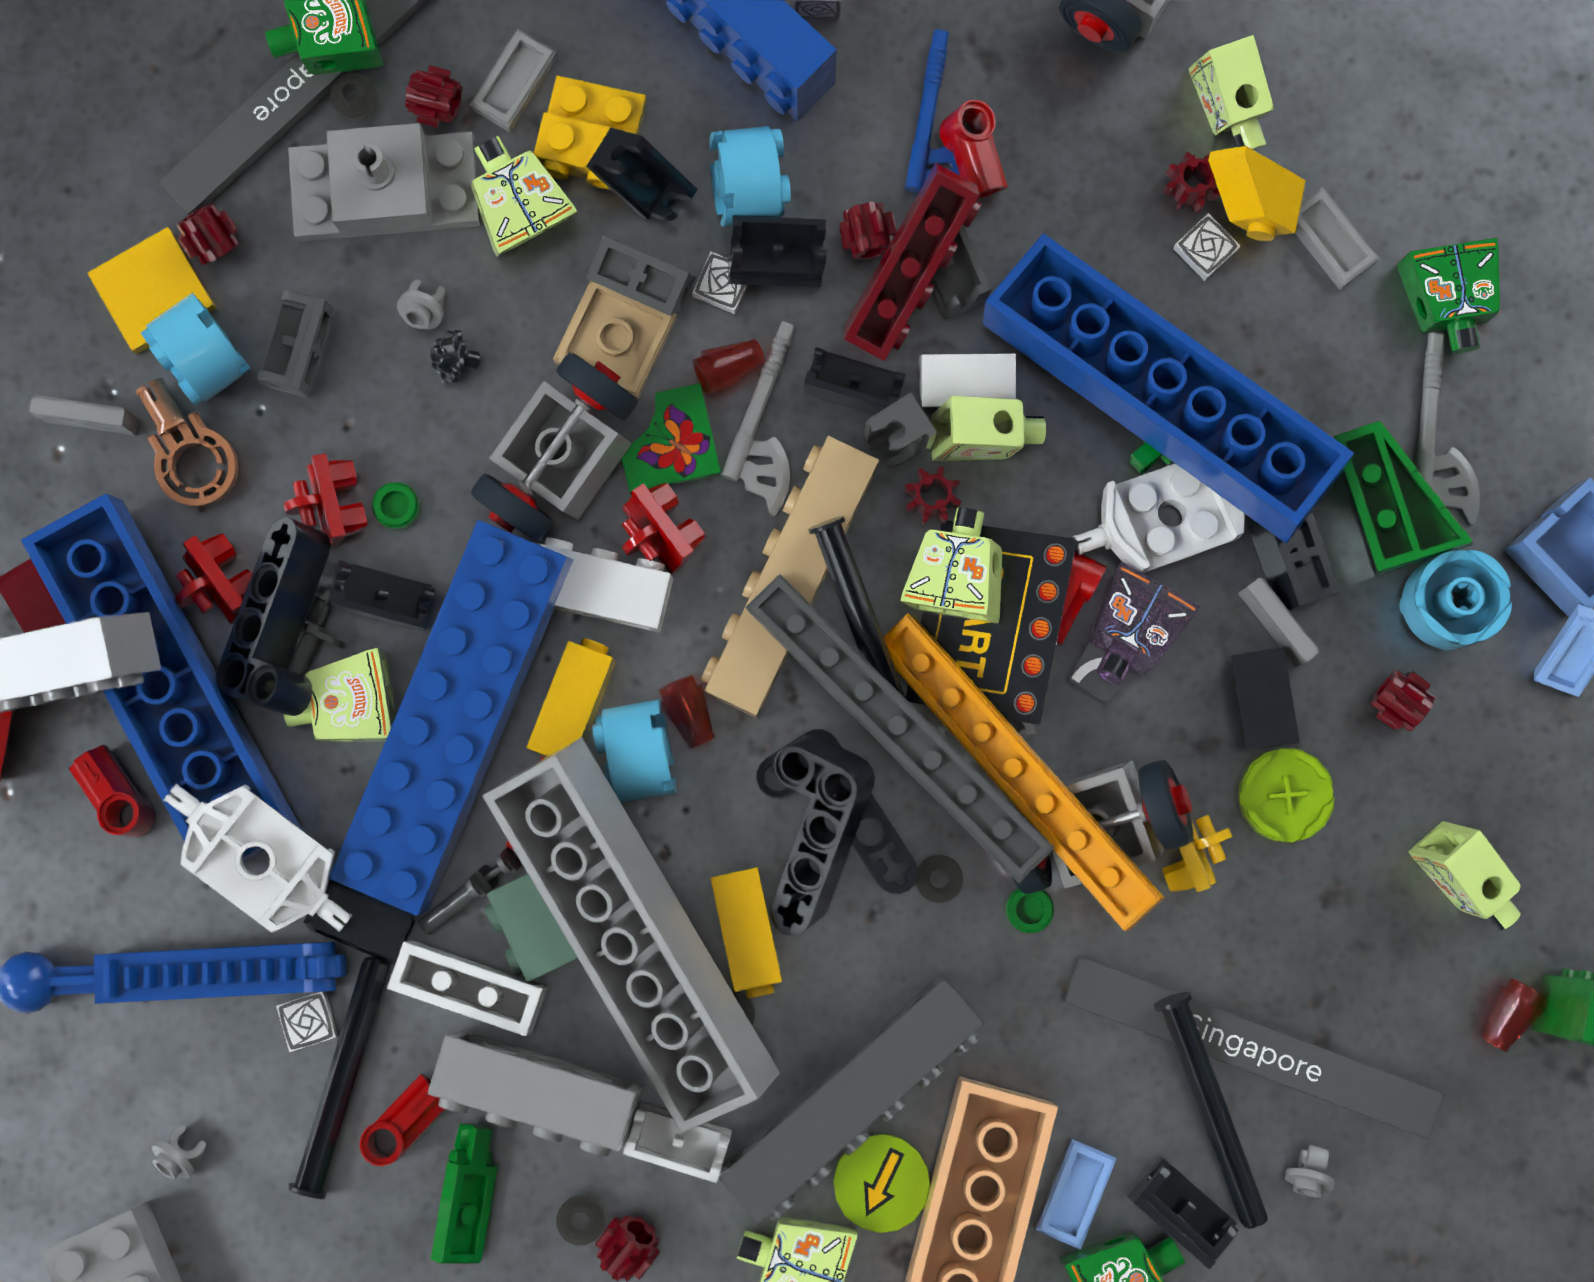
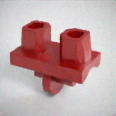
M326 453L312 455V464L306 467L312 494H309L306 480L294 482L293 488L296 498L283 503L285 513L287 515H300L302 523L316 527L314 511H317L321 531L328 535L330 546H339L344 537L363 531L367 526V518L362 502L339 506L336 491L354 489L356 487L357 477L352 460L328 461Z
M643 483L632 490L630 493L632 497L621 508L629 518L622 524V527L630 536L623 544L622 550L627 556L633 555L640 550L649 561L659 558L672 575L684 566L694 550L705 538V533L698 523L691 518L676 527L667 514L675 510L679 504L677 495L668 483H663L647 489Z
M223 533L206 539L203 542H200L195 535L183 542V546L187 551L183 554L182 559L197 579H194L188 569L180 571L175 577L183 588L176 594L174 599L181 608L195 603L202 614H206L215 607L208 598V594L229 624L232 625L236 620L252 572L245 569L228 580L220 568L236 559V552L232 544Z

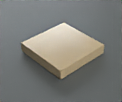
M590 281L553 357V361L559 365L569 352L576 354L593 367L597 361H600L621 377L617 384L639 400L677 320V316L673 313L671 317Z

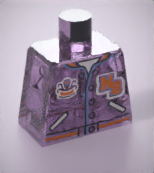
M1121 561L1107 581L1088 639L1090 645L1105 653L1096 669V673L1105 681L1116 685L1122 684L1130 668L1146 675L1196 615L1201 606Z

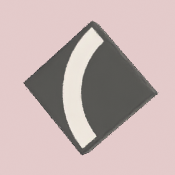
M1090 639L1066 681L1108 704L1132 661ZM1111 653L1122 657L1128 662L1121 678L1108 670L1102 669Z

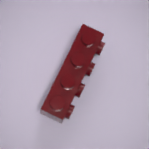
M935 163L844 325V340L883 361L886 360L892 348L899 350L910 331L911 326L907 324V321L915 307L921 310L933 291L934 285L930 281L938 267L945 269L952 259L958 246L953 241L962 225L968 228L981 207L982 202L977 200L979 197L977 185Z

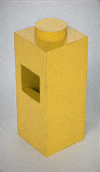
M582 638L580 645L571 641L567 642L528 741L527 749L544 756H549L581 737L586 742L616 665L614 658L607 655L609 647L587 638Z
M758 867L711 877L734 992L745 990L747 999L775 993L773 984L782 982V976Z

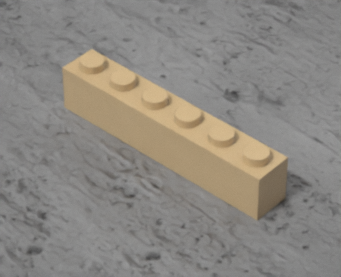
M830 436L827 437L823 447L813 446L803 470L810 474L802 489L796 486L792 489L783 509V512L789 514V517L782 531L776 528L773 529L764 547L763 554L769 556L762 573L754 570L744 588L742 596L749 599L746 606L779 574L812 606L828 573V567L815 533L809 534L808 529L824 521L844 516L845 522L841 523L846 535L878 469L879 459ZM744 608L741 615L734 612L731 615L721 637L727 640L728 643L720 658L712 655L701 680L708 683L704 690L706 695L757 719L789 652Z

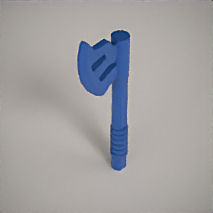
M939 29L933 31L932 43L929 48L919 117L905 184V190L912 193L920 192L931 170L927 169V166L935 165V163L950 164L952 169L949 170L960 176L953 152L949 151L945 146L939 149H930L949 32Z

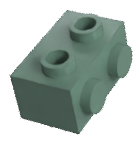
M529 874L487 893L491 904L484 907L485 912L495 932L504 931L511 947L505 950V955L516 977L523 974L526 981L530 982L578 959Z

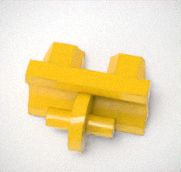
M1209 815L1196 819L1202 835L1199 838L1192 821L1193 841L1179 848L1183 860L1162 868L1163 875L1171 892L1188 890L1194 887L1197 892L1211 888V885L1217 883L1204 848L1207 847L1213 864L1226 860L1220 842L1232 837L1229 827L1215 832Z

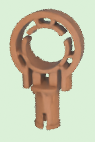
M157 378L148 382L158 400L149 387L147 388L143 385L135 391L137 396L142 400L157 426L158 434L170 451L168 453L159 436L153 434L148 438L156 453L154 473L160 488L174 501L192 507H206L223 500L234 488L239 474L238 457L230 442L219 433L208 429L198 412L189 414L188 418L197 431L198 438L190 422L181 413L163 378ZM181 432L182 436L184 437V440L181 442H178V440L175 437V434ZM210 437L213 438L216 441V444L212 445L208 443L207 439ZM194 446H204L214 453L216 462L223 465L225 461L218 450L223 448L227 456L228 472L221 486L219 484L224 477L225 471L217 469L215 478L209 484L200 488H192L190 486L185 488L187 492L199 494V499L186 498L173 489L168 481L169 478L179 488L184 486V483L180 481L176 473V464L183 452ZM216 489L213 494L207 496L210 491Z

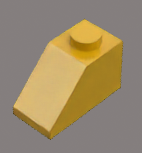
M1248 146L1210 152L1208 161L1229 222L1246 230V235L1249 238L1258 241H1272L1277 235L1295 233L1306 182L1305 179Z

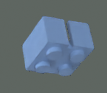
M1588 478L1569 488L1541 515V519L1533 522L1504 549L1568 617L1571 616L1578 604L1591 609L1594 608V481Z

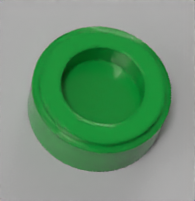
M391 482L383 485L376 491L372 500V511L377 521L384 527L394 531H401L410 528L416 523L421 513V502L411 487L401 482Z
M1017 888L1007 898L1005 914L1009 923L1018 931L1037 933L1044 930L1051 923L1054 916V903L1045 890L1024 894Z

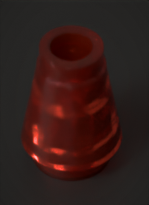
M756 339L702 350L701 356L693 359L696 377L707 394L714 391L721 394L759 366L765 364L764 353Z
M693 674L658 689L662 698L661 707L683 739L686 740L689 749L715 738L702 683L697 684Z
M1511 977L1506 986H1500L1481 1038L1507 1053L1511 1045H1514L1544 1012L1541 1007L1546 997Z

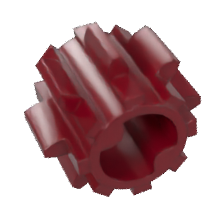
M429 65L427 72L416 70V73H412L405 92V107L408 108V112L418 115L417 122L438 128L440 121L452 123V120L456 119L462 102L463 86L460 85V81L450 78V70Z
M1186 152L1182 163L1180 162L1179 165L1170 164L1166 174L1171 180L1163 192L1165 195H1169L1170 198L1174 197L1178 202L1176 210L1179 211L1183 206H1191V210L1201 213L1207 200H1217L1220 193L1218 188L1215 187L1217 184L1208 161L1209 155L1200 159L1196 158L1195 155H1191L1190 152ZM1191 177H1194L1201 182L1196 186V188H1192L1186 184V182H1188L1191 179Z
M872 201L854 205L843 212L844 222L839 223L844 250L851 249L853 259L866 260L884 255L897 233L893 211L885 212L882 202L876 203Z
M213 203L203 206L177 223V227L182 235L178 236V241L189 258L192 259L197 256L202 265L220 258L239 244L233 235L238 231L236 225L225 209L218 212Z
M940 466L936 474L929 475L928 472L920 468L917 473L919 484L915 482L914 484L908 483L905 485L904 491L910 494V497H913V501L906 506V511H918L922 514L921 522L924 526L928 523L930 517H937L943 524H946L948 521L947 509L960 508L962 503L961 500L955 498L956 495H952V492L959 487L960 481H952V479L948 481L943 477L944 467ZM931 487H937L943 492L945 500L938 499L935 506L928 505L922 500L920 492L928 493Z
M1398 669L1397 671L1394 670L1379 687L1371 701V705L1379 710L1376 717L1394 730L1395 728L1400 729L1401 726L1407 731L1414 730L1434 705L1436 696L1427 691L1431 684L1413 671L1403 674Z
M627 1215L622 1220L615 1217L595 1243V1246L599 1248L596 1258L600 1259L601 1264L599 1267L602 1271L608 1272L612 1275V1279L617 1281L625 1279L627 1282L634 1276L638 1280L641 1279L660 1253L656 1248L659 1244V1238L655 1236V1228L652 1225L649 1226L640 1216L631 1218Z

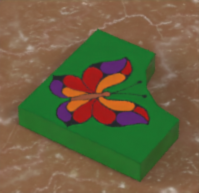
M701 383L655 393V413L649 428L636 441L632 442V445L622 457L629 493L643 483L647 489L663 483H668L671 487L721 475Z

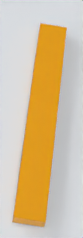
M907 613L884 636L897 672L1029 823L1055 847L1054 851L1120 927L1124 931H1130L1165 897L913 614Z

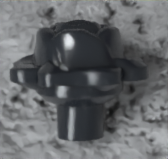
M448 330L444 338L435 340V346L430 352L431 367L434 371L440 372L442 383H456L465 368L475 370L478 368L480 353L467 350L466 343L462 340L461 330H455L454 332Z

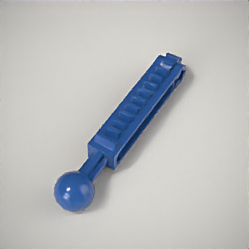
M335 942L94 955V964L54 966L49 959L39 953L23 952L9 958L0 968V1001L15 1012L29 1014L40 1011L55 996L95 994V1004L334 991L336 990V977L346 976L345 954L335 955Z

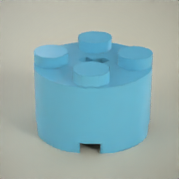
M769 126L711 132L709 151L718 150V160H715L714 164H710V175L717 215H723L720 222L721 226H731L733 215L780 217L784 215V204L790 203L791 190L788 175H780L778 158L784 156L781 130H771Z
M193 292L146 325L147 328L140 332L149 344L151 352L166 371L170 369L178 380L180 388L195 406L202 401L207 402L251 370L240 352L235 350L229 337Z
M1476 550L1448 551L1423 563L1412 572L1404 586L1399 607L1409 628L1420 640L1442 650L1461 649L1492 637L1506 624L1512 609L1509 590L1511 584L1504 568L1486 553ZM1457 592L1460 595L1457 601L1458 608L1452 602L1454 597L1451 593Z
M660 699L602 709V715L596 716V725H593L596 751L598 754L606 752L607 762H605V772L603 774L620 803L677 793L676 777L671 778L669 765H674L665 715L660 713L662 705Z

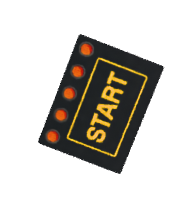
M947 521L946 524L941 523L940 531L952 532L954 521ZM982 525L980 537L992 539L1002 549L999 624L924 611L921 624L1006 719L1038 725L1042 718L1077 541L1073 538ZM908 684L907 701L926 705Z

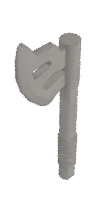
M786 321L781 322L776 337L772 341L773 344H771V350H769L768 356L765 359L766 362L763 364L764 368L760 372L759 381L721 472V476L728 480L738 482L739 478L742 479L746 491L765 498L767 509L771 516H776L789 491L790 469L788 458L777 438L772 437L764 442L754 441V436L797 328ZM748 456L771 457L773 464L755 465L746 459ZM757 477L775 478L776 486L758 483Z
M1429 333L1427 351L1425 352L1426 358L1424 360V384L1422 385L1423 395L1415 466L1433 491L1444 502L1445 506L1458 509L1468 525H1473L1479 513L1480 492L1478 480L1472 466L1456 448H1450L1444 455L1435 456L1434 452L1439 394L1441 390L1440 384H1442L1441 377L1443 374L1442 364L1444 363L1445 335ZM1452 468L1457 473V475L1446 479L1433 477V472ZM1462 487L1465 496H1451L1448 490Z

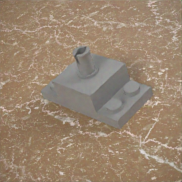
M413 123L326 131L327 144L288 147L294 237L298 242L481 226L480 211L471 188L472 181L477 178L476 152L474 150L475 138L472 132L425 135L421 124Z

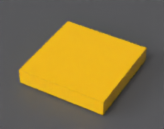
M169 227L87 272L130 349L136 355L150 347L140 333L147 328L146 325L193 292L209 313L217 309Z

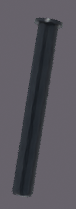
M844 516L812 526L808 529L809 534L815 533L859 653L906 699L841 523L845 522Z
M365 957L362 961L295 1183L288 1184L287 1189L293 1193L315 1199H325L327 1193L322 1188L389 970V963L384 960Z
M1190 992L1170 995L1156 1002L1154 1008L1156 1011H1162L1240 1222L1246 1229L1261 1226L1267 1222L1268 1216L1188 1004L1192 999V995Z

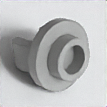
M416 279L411 283L409 291L404 292L397 302V310L404 321L414 328H436L443 318L445 289L439 286L436 293L430 296L421 292V281Z
M183 1124L171 1132L168 1143L158 1140L152 1146V1151L156 1156L152 1161L154 1166L163 1175L172 1180H175L177 1176L189 1179L194 1173L191 1164L197 1162L203 1156L206 1143L201 1140L194 1149L190 1151L182 1150L178 1142L186 1134L187 1128Z
M1313 1145L1308 1146V1151L1301 1150L1298 1168H1289L1285 1173V1180L1293 1184L1294 1192L1308 1197L1320 1198L1323 1192L1334 1189L1335 1180L1324 1174L1328 1163L1329 1150Z

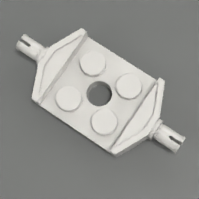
M1172 464L1115 484L1114 481L1108 482L1103 490L1101 504L1102 524L1096 529L1074 535L1072 538L1077 541L1076 546L1078 548H1076V552L1079 555L1105 545L1106 550L1111 548L1127 568L1140 575L1238 540L1244 533L1245 513L1177 464ZM1169 505L1178 509L1182 516L1181 524L1175 527L1163 524L1158 517V508Z
M176 784L171 789V793L167 794L164 801L189 817L186 822L190 825L182 849L180 863L183 867L270 932L279 930L307 914L313 917L315 913L336 928L338 932L341 931L352 914H349L332 900H329L327 898L329 895L325 893L335 851L331 848L327 850L250 792L251 788L246 784L208 804L204 801L200 803L182 789L179 784ZM256 846L266 850L270 857V865L267 871L256 874L245 868L243 854L247 848Z

